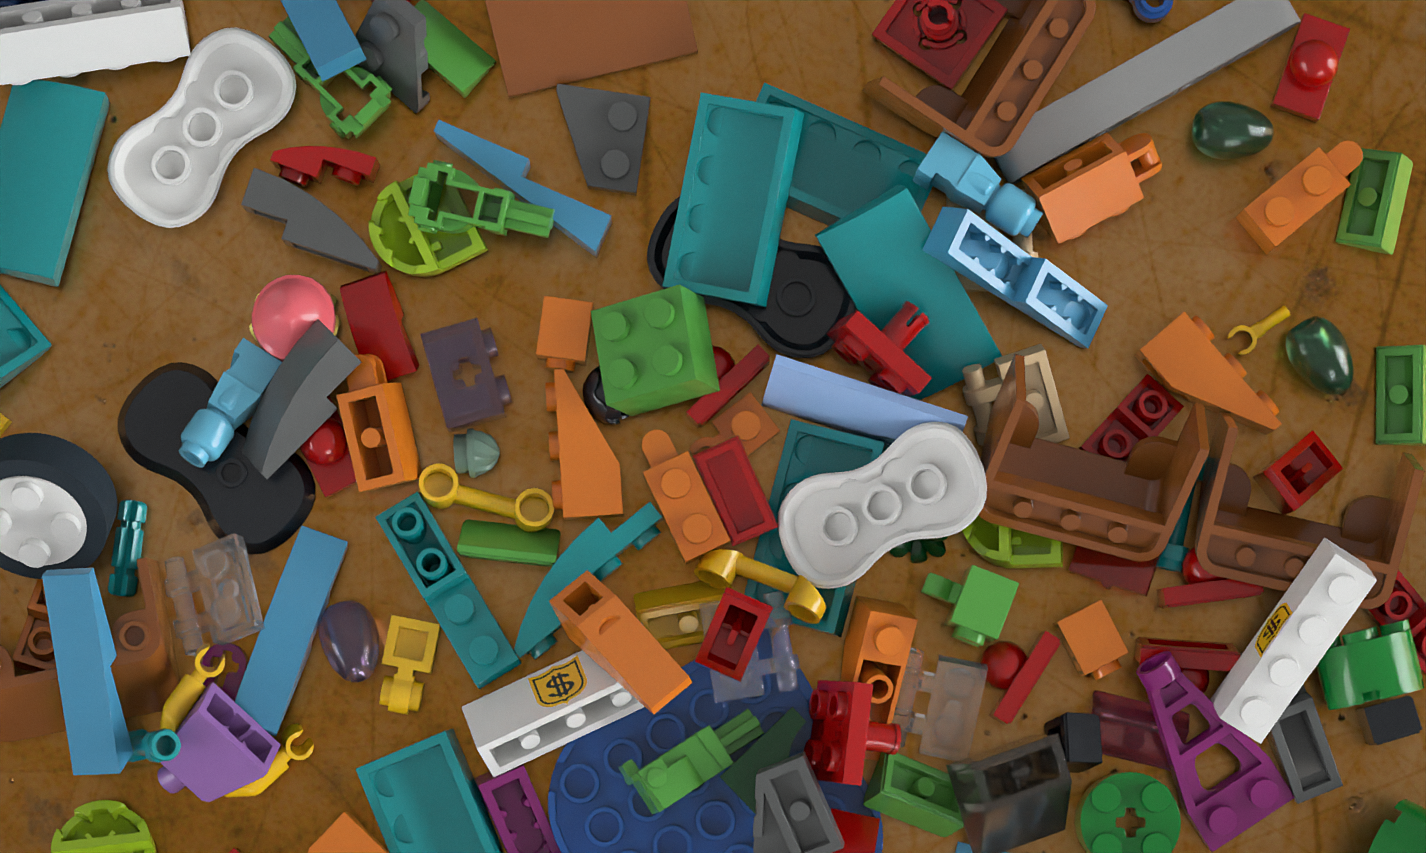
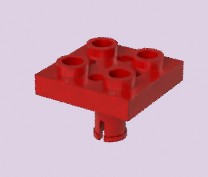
M895 0L873 31L872 37L950 90H954L1008 13V9L996 0H961V6L957 10L950 5H957V0ZM915 5H917V6H916V11H917V12H921V11H922L921 16H916V15L913 13V8H914ZM957 31H963L967 34V40L962 44H957V42L964 38L963 33H958L953 38ZM924 37L933 41L922 40L923 46L931 47L929 50H923L919 47V42Z
M908 301L904 302L902 308L881 331L857 310L840 319L827 333L835 341L831 346L835 353L852 366L858 362L872 375L868 381L873 386L910 397L920 393L932 379L931 376L903 352L917 334L930 323L928 317L922 312L920 315L917 314L906 326L908 320L919 309Z
M818 680L817 689L812 692L809 702V714L813 719L811 739L806 742L804 751L818 781L861 786L865 751L883 752L889 755H896L901 743L900 725L897 723L887 724L869 721L873 684Z

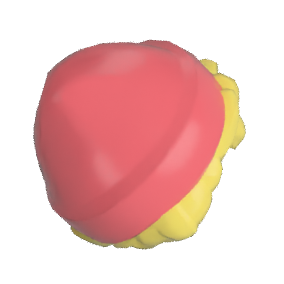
M285 275L276 278L268 283L255 298L252 323L249 325L250 332L265 352L283 362L297 341L317 319L335 336L337 335L341 320L338 315H335L334 307L338 300L335 295L329 294L325 287L313 278L301 275Z

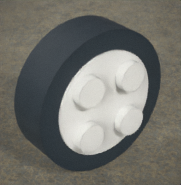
M19 433L0 438V568L34 579H42V575L46 570L88 568L101 554L117 513L116 490L107 471L83 448L56 436L41 433Z

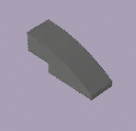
M257 168L253 169L241 205L249 213L285 224L286 227L281 239L287 246L368 273L377 274L381 272L382 265L375 255L336 213L312 195L284 179Z
M319 319L297 341L278 367L261 397L248 429L242 453L266 479L338 409L327 396L361 363Z
M1303 684L1266 736L1282 775L1297 804L1343 786L1313 698L1306 692Z

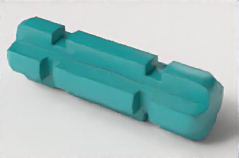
M121 500L119 503L117 520L121 521V525L116 527L111 566L115 567L114 574L110 573L108 592L115 596L133 597L136 594L138 577L134 576L135 570H138L136 559L141 558L144 531L140 529L141 523L146 522L147 505L142 501Z

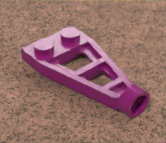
M1164 651L1155 654L1137 668L1136 674L1146 688L1182 809L1205 846L1211 852H1214L1294 798L1271 758L1246 734L1219 718L1213 706L1214 703L1181 672V668L1171 652ZM1193 704L1206 718L1209 728L1184 744L1180 740L1172 717L1187 705ZM1215 743L1226 746L1238 758L1240 768L1211 789L1206 790L1200 784L1195 768V759L1197 755Z

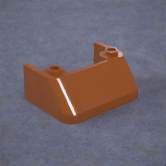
M996 0L1008 9L1007 14L1011 17L962 96L945 86L933 85L924 88L915 97L885 76L867 82L862 91L928 134L939 137L943 131L974 152L980 153L982 157L993 158L1004 155L1016 144L1091 24L1096 12L1095 0Z
M1014 354L989 415L980 459L986 475L987 498L979 516L993 524L1133 561H1148L1158 557L1164 551L1210 451L1204 404L1194 403L1178 441L1159 436L1144 438L1134 445L1127 461H1121L1035 438L1039 429V415L1036 408L1026 401L1024 356Z
M1220 411L1200 489L1195 554L1201 567L1215 576L1287 591L1325 537L1364 562L1377 579L1358 608L1373 609L1384 604L1393 591L1425 473L1412 454L1402 452L1390 499L1375 495H1365L1355 499L1346 510L1342 527L1248 507L1251 495L1250 479L1240 466L1230 463L1238 427L1230 413Z
M147 557L136 559L146 608L123 614L115 621L111 629L117 657L110 667L124 719L161 712L164 703L181 681L158 561ZM0 645V741L16 742L66 731L57 668L16 676L10 652Z

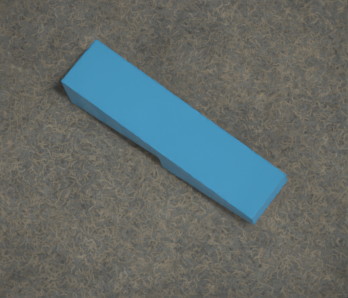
M281 0L322 82L367 60L336 0Z
M438 120L434 133L440 142L503 189L511 191L519 201L555 209L553 226L597 258L612 225L611 215L526 179L531 167L529 158Z
M942 207L922 249L927 254L1080 348H1089L1108 307L1107 304L1045 258L1030 256L969 209Z
M94 568L46 570L42 575L73 775L120 774L134 752L110 667L117 657Z

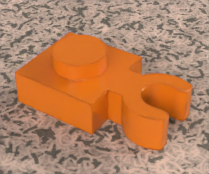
M750 392L711 421V424L719 433L714 438L703 437L696 440L691 445L689 451L694 455L703 448H710L739 435L747 455L750 456L779 434L780 430Z

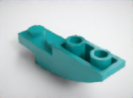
M415 492L377 515L378 523L422 597L435 615L475 685L481 689L522 664L419 492Z
M651 502L647 503L612 533L598 517L560 555L536 591L520 626L514 651L519 658L523 659L530 653L534 660H536L558 642L553 634L562 625L549 603L554 596L587 570L600 582L603 581L623 564L618 556L626 549L634 545L639 551L661 533L656 525L663 520V517Z

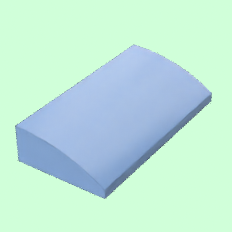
M778 354L776 355L761 406L845 433L882 441L889 446L905 431L922 423L944 422L956 426L963 432L968 418L966 415Z

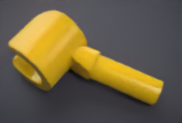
M1282 306L1250 327L1239 325L1233 328L1227 340L1233 337L1236 332H1247L1251 336L1252 343L1247 349L1238 353V355H1246L1255 348L1258 338L1291 314L1286 306Z

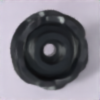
M600 365L594 368L583 384L582 391L586 408L594 419L602 423L611 425L621 424L620 420L629 417V415L606 405Z

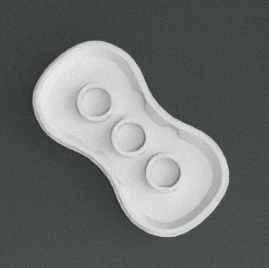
M237 27L223 28L203 38L192 50L191 56L188 57L178 87L167 103L156 113L130 127L115 143L109 156L107 169L109 182L120 200L141 218L166 228L181 227L201 217L216 198L225 170L236 153L246 143L276 126L290 110L295 97L296 80L291 65L286 58L264 38Z
M928 422L916 425L905 431L877 459L861 468L846 472L823 473L804 479L789 491L782 501L778 512L779 536L789 563L798 575L807 578L813 586L827 589L838 588L856 581L882 555L902 543L917 539L942 538L962 531L977 518L987 498V482L982 462L972 442L956 426L944 422Z

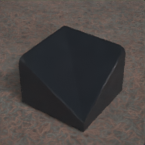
M1404 696L1367 708L1356 709L1365 743L1369 745H1380L1420 733V730H1422L1411 696Z
M1066 712L1045 723V749L1048 772L1081 773L1103 763L1100 718L1098 715Z

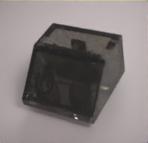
M1058 733L1031 735L946 765L972 853H1002L1065 830L1072 779Z

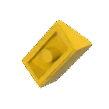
M703 581L637 593L633 596L637 619L643 623L644 627L664 649L702 643L725 590L716 589Z

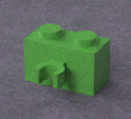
M971 565L964 571L960 584L930 572L927 575L921 593L952 604L944 625L954 629L951 637L979 648V646H983L985 641L990 643L998 640L1019 583Z

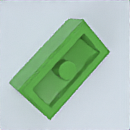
M420 0L414 7L426 17L427 37L424 39V46L428 52V68L462 97L466 98L497 61L428 2Z
M1361 148L1363 159L1360 165L1350 173L1349 183L1351 185L1346 191L1335 242L1392 255L1396 245L1413 162L1403 153Z
M1426 345L1376 347V444L1426 446Z
M468 519L462 524L457 553L465 558L552 567L559 556L561 533L557 529L544 528L537 532H526L514 524Z
M881 752L866 790L863 805L940 837H948L965 826L970 782L899 753L889 755Z

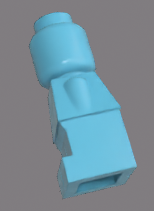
M943 131L918 167L913 182L928 190L930 185H933L944 192L953 203L979 214L985 210L986 220L1011 236L1021 233L1028 238L1043 215L1042 211L1035 208L1036 200L1011 183H1005L1003 186L999 185L1001 178L980 153L974 152Z
M243 338L234 350L230 369L223 372L208 401L207 409H199L181 433L182 446L178 450L179 454L186 461L200 468L204 467L207 461L218 459L232 440L234 430L254 416L262 395L282 361Z

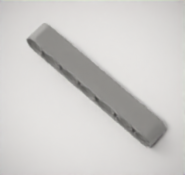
M1235 0L1035 112L1014 147L1006 154L993 158L1007 182L1013 185L1022 181V177L1096 137L1112 131L1298 25L1301 20L1289 0Z

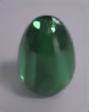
M1219 101L1205 105L1195 114L1192 123V139L1195 146L1205 155L1222 160L1239 159L1257 154L1269 146L1274 136L1273 125L1263 113L1247 105L1231 101Z
M1313 316L1297 324L1288 332L1285 344L1288 358L1294 369L1308 384L1328 395L1341 394L1351 386L1354 375L1351 352L1344 335L1331 321L1320 316Z

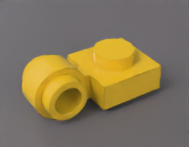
M391 615L381 664L396 667L398 672L394 674V677L384 676L379 700L380 705L388 706V711L408 715L409 710L419 712L424 683L415 681L413 674L414 671L427 674L432 673L441 628L440 624Z

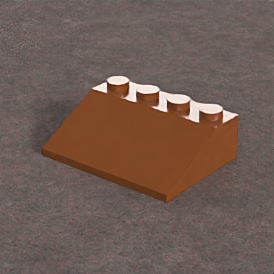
M485 0L509 99L556 88L557 84L568 85L698 53L687 0Z

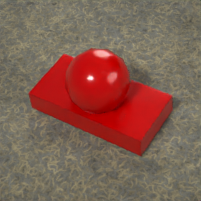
M1304 13L1298 25L1271 107L1317 122L1320 119L1333 78L1338 71V64L1350 28Z
M759 344L736 365L735 360L728 351L722 347L712 345L720 391L702 396L686 411V417L697 428L705 426L769 365L770 356Z
M328 395L327 398L333 403L330 395ZM336 410L300 446L301 452L309 464L325 498H329L357 483L343 422Z
M739 435L693 455L732 546H736L778 527L777 520Z
M1195 546L1186 553L1182 565L1183 575L1189 584L1157 589L1159 607L1162 606V609L1253 597L1264 592L1263 586L1208 573L1201 567L1196 557Z
M1043 631L1027 655L1018 644L1011 641L995 642L983 652L980 660V671L984 680L992 687L1004 690L989 714L990 717L1003 725L1011 724L1061 644L1060 639L1047 631Z
M1148 637L1136 639L1134 655L1139 665H1141L1155 654L1164 651L1171 652L1181 668V672L1203 694L1209 685V670L1230 671L1241 656L1232 643Z

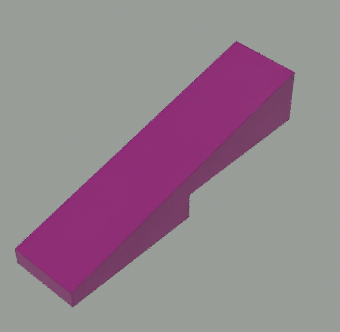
M523 764L496 777H493L489 771L474 778L507 853H561Z

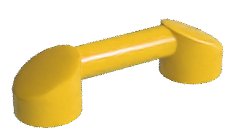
M439 463L426 467L419 477L421 497L433 508L444 509L449 508L453 504L478 509L512 518L515 520L516 525L526 532H537L544 529L551 522L554 515L551 496L538 488L523 491L517 499L459 485L455 471L451 467Z
M729 549L710 551L701 556L694 570L695 575L701 581L716 589L725 590L726 587L730 588L736 575H740L788 593L784 608L792 616L806 623L818 624L826 610V604L822 596L807 578L802 575L796 576L748 558L738 551Z

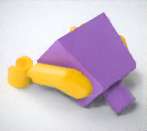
M203 644L195 653L196 668L191 675L185 674L163 706L159 730H172L179 737L181 748L179 754L174 759L160 762L163 767L158 770L159 783L170 793H177L186 786L198 798L206 802H211L222 796L229 798L259 795L289 768L287 762L291 759L304 760L308 758L313 752L314 743L311 738H308L300 746H291V742L303 732L300 724H291L283 731V747L278 750L281 744L214 682L205 687L203 683L207 677H215L223 671L225 655L221 656L217 665L206 667L200 660L208 651L210 644Z

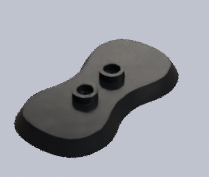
M680 196L660 216L650 237L647 249V263L650 273L663 289H666V287H663V281ZM783 239L779 240L766 307L700 295L704 297L705 304L723 307L745 319L758 335L776 351L797 358H813L831 349L835 341L827 333L840 319L856 310L855 304L821 246L794 243Z
M177 362L159 367L147 375L131 391L120 410L118 434L128 455L147 470L172 479L183 486L197 501L213 533L228 547L238 552L252 555L266 553L283 544L301 527L314 504L315 482L307 464L294 452L266 479L242 453L249 429L245 424H242L234 430L232 440L218 459L207 461L202 468L192 465L179 454L178 450L182 446L181 433L199 409H207L208 401L218 381L210 373L193 364Z

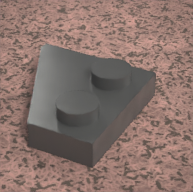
M374 0L355 35L367 59L358 65L372 73L376 78L380 76L393 88L391 92L413 112L418 113L430 100V93L422 90L421 74L428 69V52L424 46V39L427 37L426 17L407 0Z
M557 84V96L588 189L636 196L651 101L650 97Z
M805 751L758 770L755 786L756 811L753 823V853H832L843 849L845 842Z

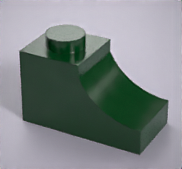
M793 707L720 776L754 814L756 811L755 786L758 770L789 758L793 740L801 727L807 722Z

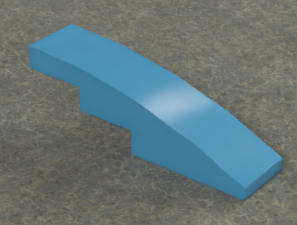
M301 526L235 699L237 705L273 736H277L312 650V641L329 602L331 588L348 548L347 541L305 526Z

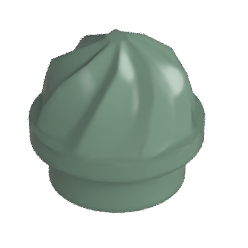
M474 428L467 429V434H454L453 449L456 474L469 473L470 478H475L491 470L497 463L500 456V448L491 435L474 430Z

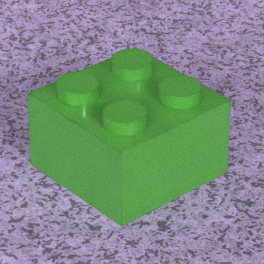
M679 284L591 311L607 406L629 416H634L720 391L704 297Z

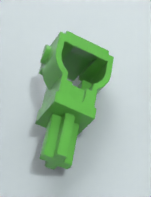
M289 17L283 22L280 21L274 27L275 30L268 36L296 64L293 67L296 75L305 84L308 83L320 95L321 107L331 122L329 126L342 139L346 137L350 140L353 136L358 139L391 106L390 99L392 98L391 91L393 88L380 76L376 78L372 73L353 66L341 73L348 79L351 78L363 91L369 85L375 90L370 94L371 100L354 117L350 114L341 121L338 116L344 111V108L325 90L341 73L322 82Z
M434 160L433 163L428 162L427 168L419 167L418 175L414 176L408 202L410 203L408 215L415 217L414 223L418 225V230L437 234V231L456 234L465 232L472 227L486 229L494 234L506 236L508 229L546 238L549 237L550 229L552 230L555 209L515 200L516 195L508 190L480 187L469 175L452 168L453 164L438 160ZM445 176H447L446 185L470 190L478 194L473 218L439 211L437 221H435Z
M746 709L714 731L710 725L702 728L640 769H638L633 759L628 760L618 768L625 777L624 780L627 785H634L653 815L666 809L707 780L734 764L730 756L763 735L764 732L759 726L760 722L756 716H753L750 710Z

